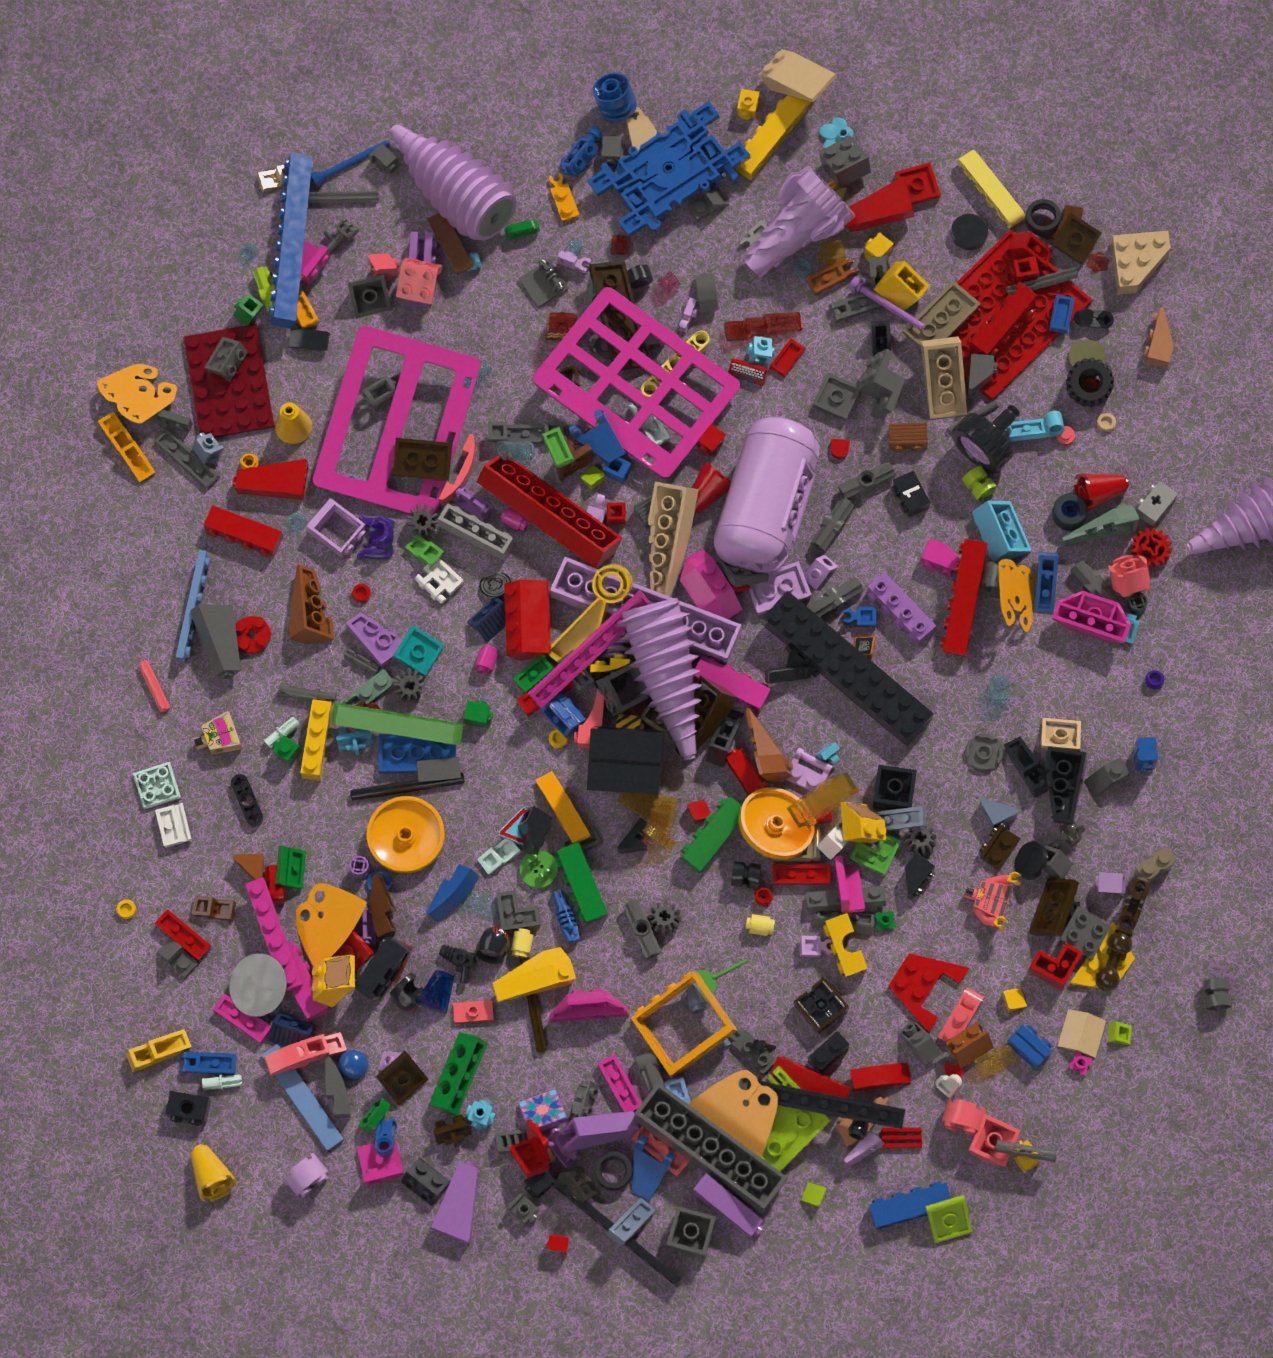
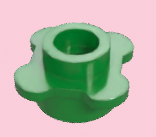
M888 910L885 913L877 912L875 914L879 931L896 927V923L893 920V911Z

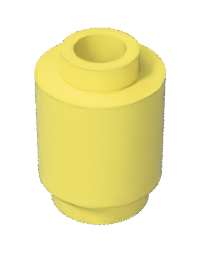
M751 914V918L747 917L745 929H749L750 934L772 935L775 920L770 919L768 916Z
M520 928L519 931L514 932L511 946L512 956L527 958L528 954H530L534 936L530 934V930Z

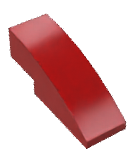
M908 1063L851 1069L849 1072L853 1092L911 1083Z

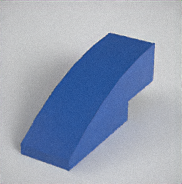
M459 864L451 880H443L426 913L437 922L442 920L466 898L480 876L471 868Z

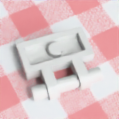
M441 559L433 566L427 564L423 568L427 573L424 578L420 574L415 577V580L419 583L418 586L431 594L430 597L434 601L437 600L440 604L446 601V598L442 595L443 592L446 591L451 596L464 583V580ZM432 580L440 585L437 589L430 584Z

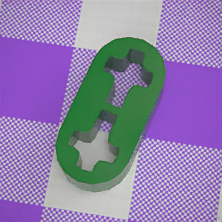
M535 219L511 224L504 228L508 240L535 234L540 231L539 223Z
M383 1097L378 1098L361 1119L359 1127L366 1133L372 1132L389 1110L390 1103Z

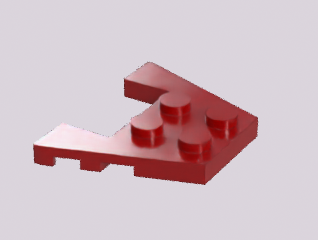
M909 953L888 987L923 1026L926 1032L930 1033L939 1017L921 1006L941 974L960 984L969 968Z

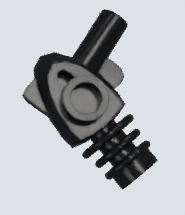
M442 945L439 955L456 966L455 970L461 973L460 983L468 984L469 969L477 965V955L462 948L457 949V947L453 948L450 945Z

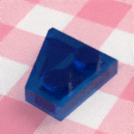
M435 970L415 1003L436 1012L447 1014L454 975L442 970Z

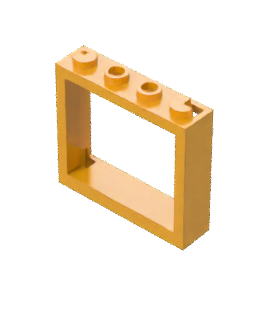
M690 971L686 975L684 974L680 982L669 985L665 989L666 992L664 994L654 996L650 999L649 1005L645 1008L644 1006L638 1008L634 1013L635 1015L631 1017L668 1074L673 1077L738 1031L697 972L691 973ZM696 982L725 1026L673 1064L644 1020Z

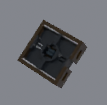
M825 977L814 984L809 993L804 992L793 1001V1005L818 1035L849 1010L847 1003Z

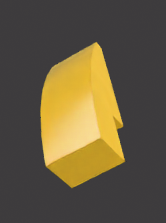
M185 1029L150 1040L145 1045L130 1049L126 1057L134 1073L178 1055L192 1046Z

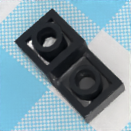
M290 329L288 347L328 351L330 332Z

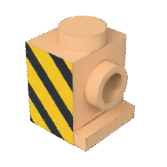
M619 713L616 728L644 729L645 724H641L642 717Z

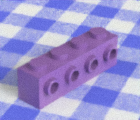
M885 572L868 585V598L873 603L877 602L881 606L880 610L885 616L890 615L893 618L894 625L899 630L903 629L907 633L906 637L911 643L915 642L919 646L936 631V625Z

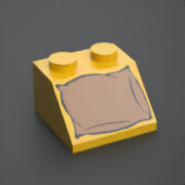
M841 802L843 841L869 844L886 840L885 821L869 805Z
M346 955L324 958L313 967V1000L333 1008L355 988V956Z

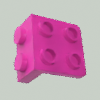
M304 240L300 281L309 286L317 278L321 269L330 260V253L327 247L322 245L318 249Z

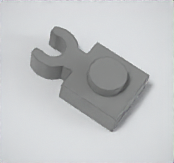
M762 220L748 231L750 237L742 239L740 244L743 246L749 243L750 246L748 248H750L761 237L760 233L767 225Z

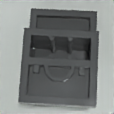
M888 349L869 357L866 362V371L859 379L860 385L858 389L876 399L871 406L872 413L870 415L876 419L893 412L906 380L887 369L893 352Z

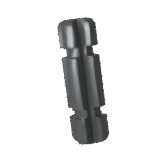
M348 649L344 655L346 660L349 662L353 661V664L365 671L368 670L372 675H376L380 669L379 665L374 662L371 663L370 660L360 654L356 655L351 649Z

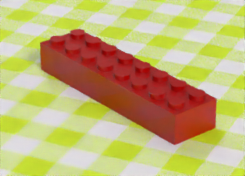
M502 452L483 466L476 481L479 485L510 506L514 511L521 514L529 522L536 525L544 533L554 538L559 544L565 546L574 555L580 557L588 565L598 568L615 554L622 540L621 536L508 454Z

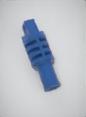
M559 890V893L555 891L551 895L556 906L555 915L561 932L568 944L578 942L580 939L578 925L572 907L567 905L563 890Z

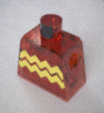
M565 312L549 313L546 322L545 340L561 341L578 321L577 314Z

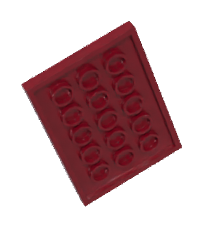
M257 323L183 336L199 434L205 433L207 435L211 433L214 438L274 428ZM222 337L239 341L248 351L230 382L226 381L221 375L208 372L204 368Z

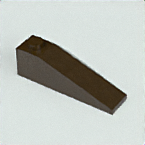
M701 675L696 684L702 686L694 691V698L702 700L695 705V714L699 715V717L695 718V730H697L695 732L696 751L729 715L737 700V697L729 690ZM676 746L675 751L680 754Z

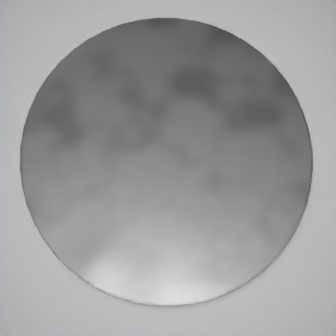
M259 953L249 955L236 965L231 974L229 984L231 999L235 1006L247 1015L263 1016L269 1014L283 1000L287 984L286 975L283 967L275 958Z

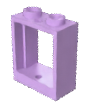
M331 498L306 525L311 535L342 558L345 555H350L354 550L355 543L358 540L362 541L367 534L366 525ZM334 512L357 528L342 548L319 532L320 528Z

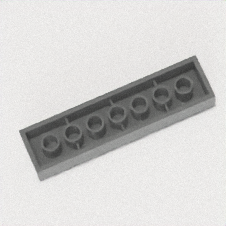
M659 1082L634 1113L633 1120L761 1214L788 1178Z

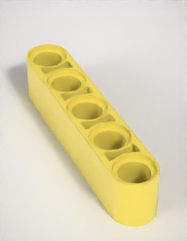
M971 150L957 159L959 167L962 166L965 170L964 173L970 180L974 181L976 184L974 186L981 194L985 195L986 201L992 208L996 209L997 215L1008 224L1009 229L1025 219V214L1021 207L975 150Z
M697 331L686 342L704 354L709 348L710 338L707 332ZM698 340H704L705 343H704V344H698L697 341H698ZM675 352L661 367L670 372L672 370L671 366L676 365L681 356ZM652 375L642 385L641 392L650 398L651 395H647L645 392L648 390L655 391L661 382Z

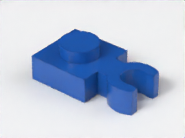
M857 607V612H853L851 609H845L843 615L851 616L850 619H844L845 625L857 622V627H876V607Z

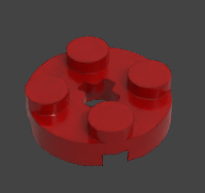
M248 616L235 623L238 648L248 654H256L266 648L271 640V630L268 623L262 617ZM249 631L257 632V635L254 636L255 639L247 637V634L250 633Z

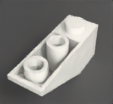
M842 819L817 845V848L830 860L848 842L843 841Z

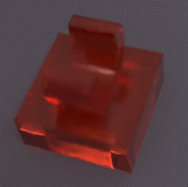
M612 235L610 254L629 255L631 236Z

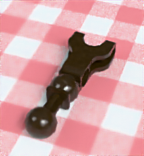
M1136 877L1133 880L1115 932L1108 938L1106 954L1109 955L1107 964L1095 974L1096 985L1102 991H1112L1120 983L1117 968L1120 960H1125L1127 953L1132 949L1131 938L1150 888L1149 881L1144 877ZM1142 883L1145 887V890L1141 887L1136 886V884ZM1128 923L1131 928L1124 929L1121 924Z

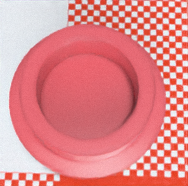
M1064 426V432L1056 436V439L1059 443L1067 445L1073 442L1075 432L1071 427Z

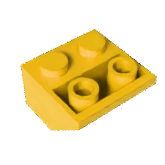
M896 261L873 290L905 311L921 298L930 285L905 261Z

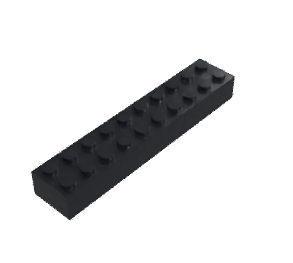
M788 590L763 616L761 625L787 647L794 650L806 663L904 745L908 746L934 715L932 711Z

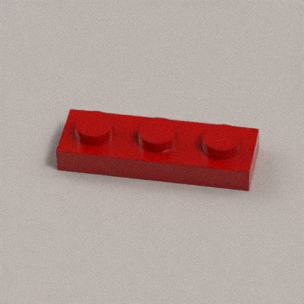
M772 864L773 885H831V864Z
M168 909L154 923L197 961H200L212 948L207 941Z

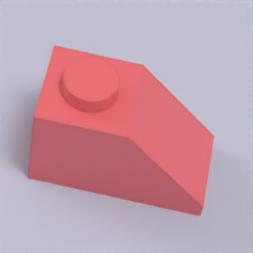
M389 254L368 255L370 270L374 276L384 274L385 281H388L399 275V264Z

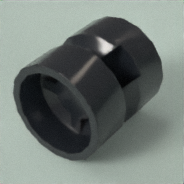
M734 861L731 886L742 887L746 885L747 888L758 889L761 864L750 863L746 865L745 862Z

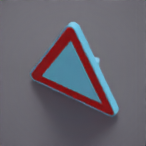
M525 807L521 808L498 831V836L523 845L518 824L526 810Z

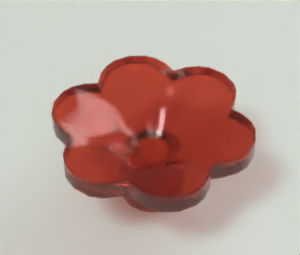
M1102 252L1092 253L1088 256L1087 267L1091 268L1094 273L1108 269L1107 264L1110 260Z

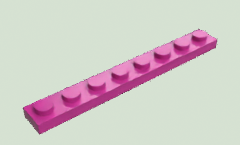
M638 591L528 692L539 708H543L626 631L625 627L616 626L623 620L621 612L651 604L642 591Z

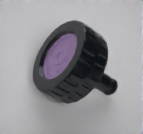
M1008 405L1007 409L993 422L977 413H968L952 429V439L960 452L976 466H982L987 473L995 474L1013 456V448L1003 432L1015 421L1016 417L1020 416V411L1015 406Z

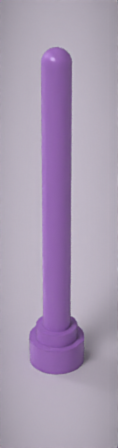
M854 277L850 282L848 288L854 293H863L917 329H925V325L867 288L859 277Z

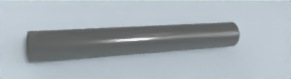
M993 401L974 413L984 416L996 409L998 404L996 401ZM958 422L947 428L950 434Z

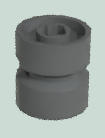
M1212 978L1203 981L1204 993L1208 995L1205 998L1207 1010H1216L1215 1006L1220 1005V1010L1232 1007L1231 995L1227 994L1230 990L1228 978Z

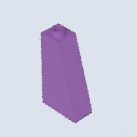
M634 1112L573 1118L555 1135L561 1153L630 1138L639 1130L638 1123L633 1120Z
M467 1160L465 1162L459 1161L431 1226L433 1231L467 1245L471 1242L479 1170L476 1168L475 1163Z
M706 1173L693 1189L694 1197L750 1239L754 1235L758 1237L764 1229L762 1226L763 1220Z

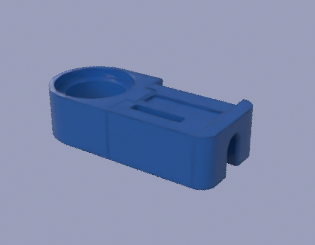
M384 1118L377 1125L375 1149L380 1157H389L394 1152L395 1126H397L394 1118H389V1121H385ZM383 1144L390 1145V1147L387 1150L383 1151L379 1149V1147Z

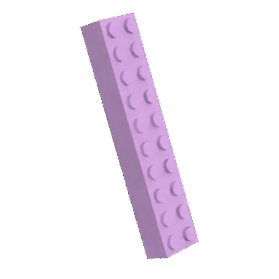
M564 557L550 589L551 598L586 610L598 598L592 588V581L598 569ZM608 575L604 580L605 589L611 593L617 592L620 588L619 578L614 575ZM633 583L630 594L624 600L608 604L605 619H609L638 591H642L651 604L673 598ZM680 601L681 612L690 613L683 619L684 626L693 627L686 633L687 640L696 641V643L689 647V651L701 656L714 657L719 663L728 665L742 632V625Z

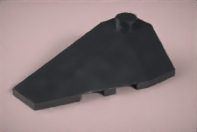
M1048 747L1045 770L1053 822L1073 825L1086 771L1087 752Z

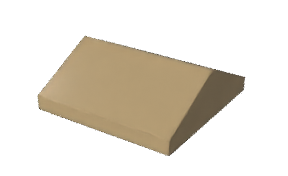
M1042 718L1041 748L1055 747L1080 751L1081 721ZM1046 723L1077 726V729L1046 726Z
M1068 1009L1057 1047L1096 1058L1106 1021L1090 1013Z

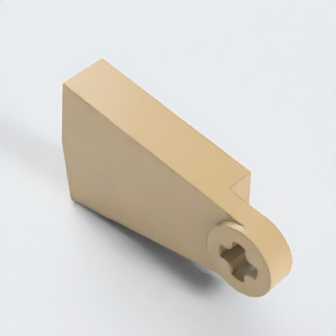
M636 107L634 114H639L637 119H626L631 147L634 146L637 150H640V146L656 136L657 131L649 118L645 117L642 110Z

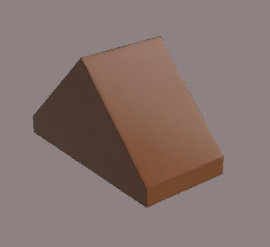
M235 854L232 857L234 862L253 880L264 877L263 854Z

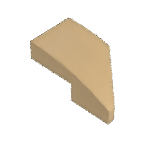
M284 165L277 166L276 170L258 173L257 179L262 192L281 187L283 175H286V170L283 169Z

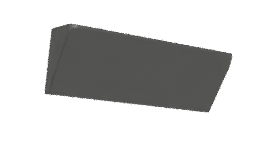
M841 910L817 911L814 927L823 928L826 925L825 921L842 915L840 914L842 913ZM862 911L848 913L852 915L849 916L854 932L851 933L872 936L875 913Z

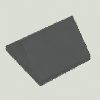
M384 274L347 282L356 318L392 309Z

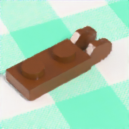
M848 258L840 263L837 262L807 277L806 282L814 296L858 274L859 269L857 267L846 272L843 270V268L853 264V259Z

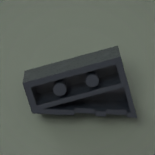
M387 937V939L384 938L378 947V952L370 959L368 966L355 982L354 989L371 1000H380L411 952L410 948L393 937Z

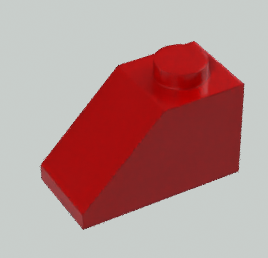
M1031 232L1013 233L1008 250L1019 259L1035 256L1037 265L1044 267L1048 265L1053 251Z

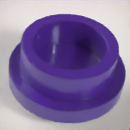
M1152 670L1147 673L1145 683L1151 689H1159L1164 684V676L1161 672Z

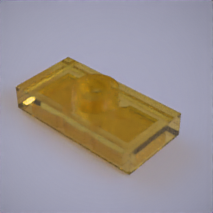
M1009 1043L973 1060L981 1079L1017 1062Z

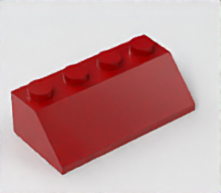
M520 579L504 583L506 656L517 661H523L551 654L549 581Z

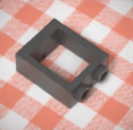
M635 661L596 681L598 691L603 695L607 709L612 715L619 714L650 697L649 695L641 694V696L622 706L610 682L611 679L628 670L633 680H635L641 674L638 668L629 667ZM634 681L640 693L647 688L644 682Z

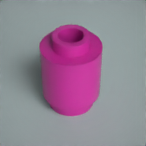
M511 507L508 510L505 509L502 513L501 520H503V525L518 532L520 530L526 531L529 521L525 517L514 511Z
M483 645V648L479 650L474 665L478 673L487 675L493 672L498 657V650L495 647Z

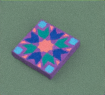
M556 1089L518 1102L525 1122L530 1118L533 1123L538 1124L540 1132L568 1121Z

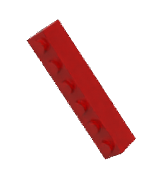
M964 539V543H960L958 554H962L961 560L956 562L955 573H958L957 581L953 580L951 591L954 592L953 599H949L947 608L951 612L950 617L945 619L944 629H947L946 637L942 636L940 648H943V653L964 657L967 655L988 546L987 542Z

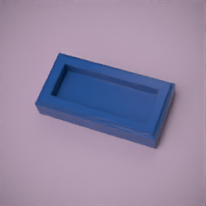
M1056 294L1049 331L1068 334L1075 298Z

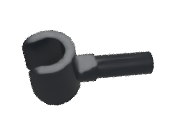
M754 1039L751 1048L762 1052L763 1048L775 1050L776 1046L766 1043L765 1040Z

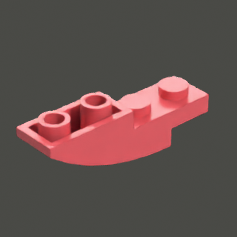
M341 1032L328 1036L322 1034L266 1055L264 1059L270 1075L307 1066L309 1062L325 1059V1056L332 1057L343 1054L347 1049Z

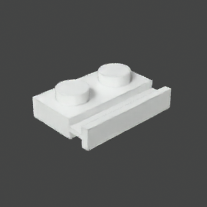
M183 803L155 810L165 848L192 841Z

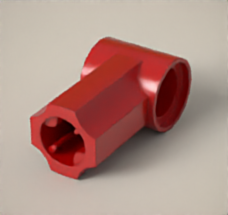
M269 865L265 867V882L273 904H285L283 893H285L284 886L275 884L277 865Z

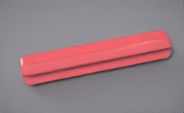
M149 661L140 662L138 667L161 713L168 711L170 705Z

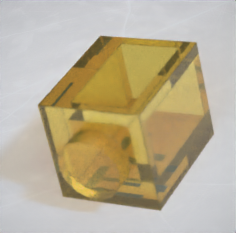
M841 239L819 245L817 258L819 263H823V267H829L837 262L840 263L846 260Z

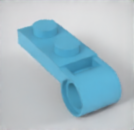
M1050 411L1043 419L1013 422L1007 428L1009 442L1058 436L1064 432L1065 428L1061 413L1059 411Z

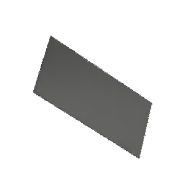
M459 757L417 761L418 782L461 778Z

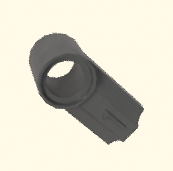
M651 1051L636 1056L635 1059L638 1063L639 1071L644 1077L648 1092L650 1093L658 1082L665 1087L655 1053Z

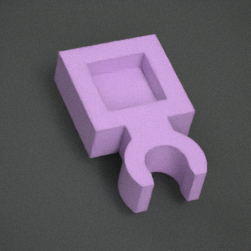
M689 298L683 318L679 324V331L687 332L692 317L696 318L699 307H697L696 299Z
M801 935L800 956L820 957L821 952L831 955L833 952L827 949V944H833L832 939H827L821 942V936Z

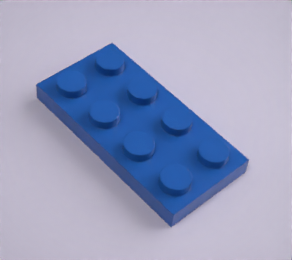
M379 734V774L418 773L417 761L456 757V745L393 734Z

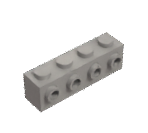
M447 503L438 518L439 527L503 561L506 560L514 547L511 535L497 530L489 523L480 521L474 515L463 512L457 506Z

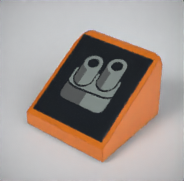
M856 637L854 647L867 658L872 659L875 637Z

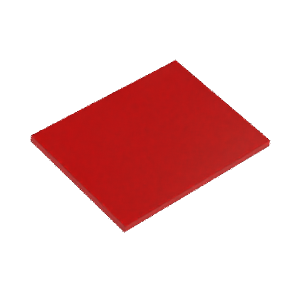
M1011 229L956 282L981 303L980 307L951 336L959 337L961 341L964 378L969 381L971 354H976L969 348L970 340L985 322H991L990 318L996 309H1002L1005 298L1008 296L1007 286L1017 284L1015 278H1011L1010 267H1012L1013 260L1019 259L1008 250L1014 233ZM1049 262L1046 267L1038 265L1039 277L1059 272ZM1070 280L1033 290L1037 294L1034 308L1035 313L1030 319L1026 318L1022 322L1023 326L1018 332L1014 331L1010 335L1011 339L1006 345L1002 344L998 348L999 352L994 357V362L997 363L996 374H993L992 380L979 390L991 402L1061 334L1049 331L1056 294L1075 298L1070 324L1074 321L1076 311L1086 309L1093 302L1087 294Z

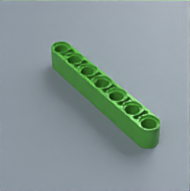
M333 703L330 723L334 725L447 744H461L463 724L343 703Z

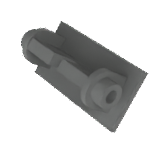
M582 1081V1084H579L576 1098L582 1100L581 1102L574 1101L571 1119L592 1116V1105L598 1096V1086L592 1081Z

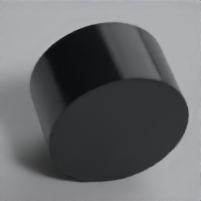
M646 264L634 266L627 271L631 288L649 285L653 281L650 267Z

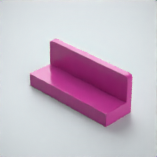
M834 856L841 912L865 911L858 865L844 866L842 856Z

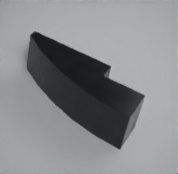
M1019 736L1004 744L1003 746L1034 798L1049 791L1046 774L1023 739Z

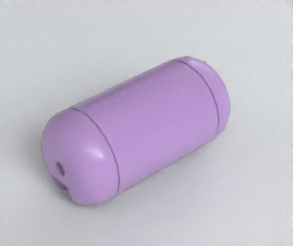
M768 417L757 420L747 431L714 535L716 553L728 565L761 574L773 573L785 564L791 545L795 543L816 476L814 470L820 451L818 441L814 438L813 433L804 425L782 417Z

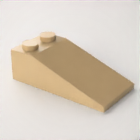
M783 49L776 53L772 61L759 74L769 90L812 102L837 77L835 73L794 52Z
M959 337L921 341L930 419L967 415L962 345Z

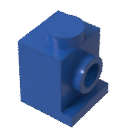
M619 457L610 463L604 460L601 468L607 477L623 485L632 470V463ZM614 468H618L619 471L616 472V471H614L613 469H614Z

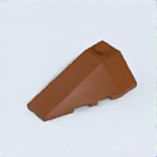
M300 564L296 568L289 617L290 639L303 644L333 641V622L331 617L326 619L323 611L324 608H327V605L318 596L321 588L315 571Z
M745 709L749 729L754 734L751 741L757 750L754 752V757L760 776L771 784L792 777L791 770L793 769V764L791 760L786 757L757 715L751 709Z

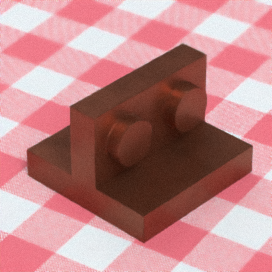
M564 436L574 462L558 469L556 468L557 476L561 481L593 462L592 449L588 443L576 450L572 440L568 441Z

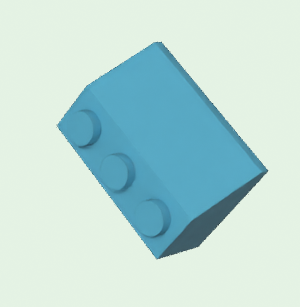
M987 501L972 511L974 521L980 530L981 538L984 542L988 543V554L993 562H1000L1003 559L1010 560L1032 551L1011 501Z

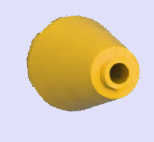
M288 402L282 405L275 423V431L282 441L288 444H299L309 437L312 431V421L309 415L296 404Z
M200 1144L193 1148L190 1155L200 1199L202 1201L209 1199L211 1202L231 1192L230 1188L232 1186L235 1188L237 1185V1181L232 1173L209 1146Z

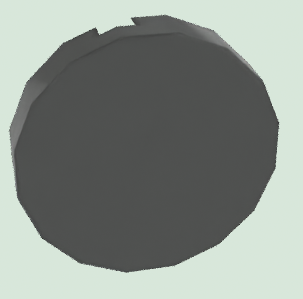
M979 734L968 741L965 748V758L973 769L980 772H989L1001 763L1003 747L994 736Z

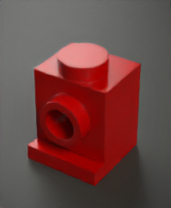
M1035 256L1013 260L1012 267H1010L1011 278H1015L1016 283L1039 277Z

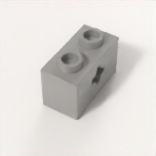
M1161 481L1156 486L1153 484L1147 491L1148 496L1145 499L1141 498L1136 505L1138 516L1152 527H1155L1178 496V493Z

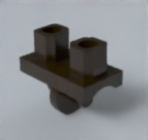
M462 1114L454 1116L452 1118L454 1124L446 1126L445 1120L435 1122V1130L433 1132L437 1145L443 1143L446 1145L454 1144L456 1149L459 1148L457 1142L465 1140L464 1137L472 1135L468 1121L464 1119Z

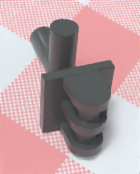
M346 218L342 219L338 225L335 224L334 227L339 231L337 236L329 229L324 232V235L331 241L327 246L330 254L345 237L349 241H353V238L359 231L357 228L354 229L353 224L348 223Z

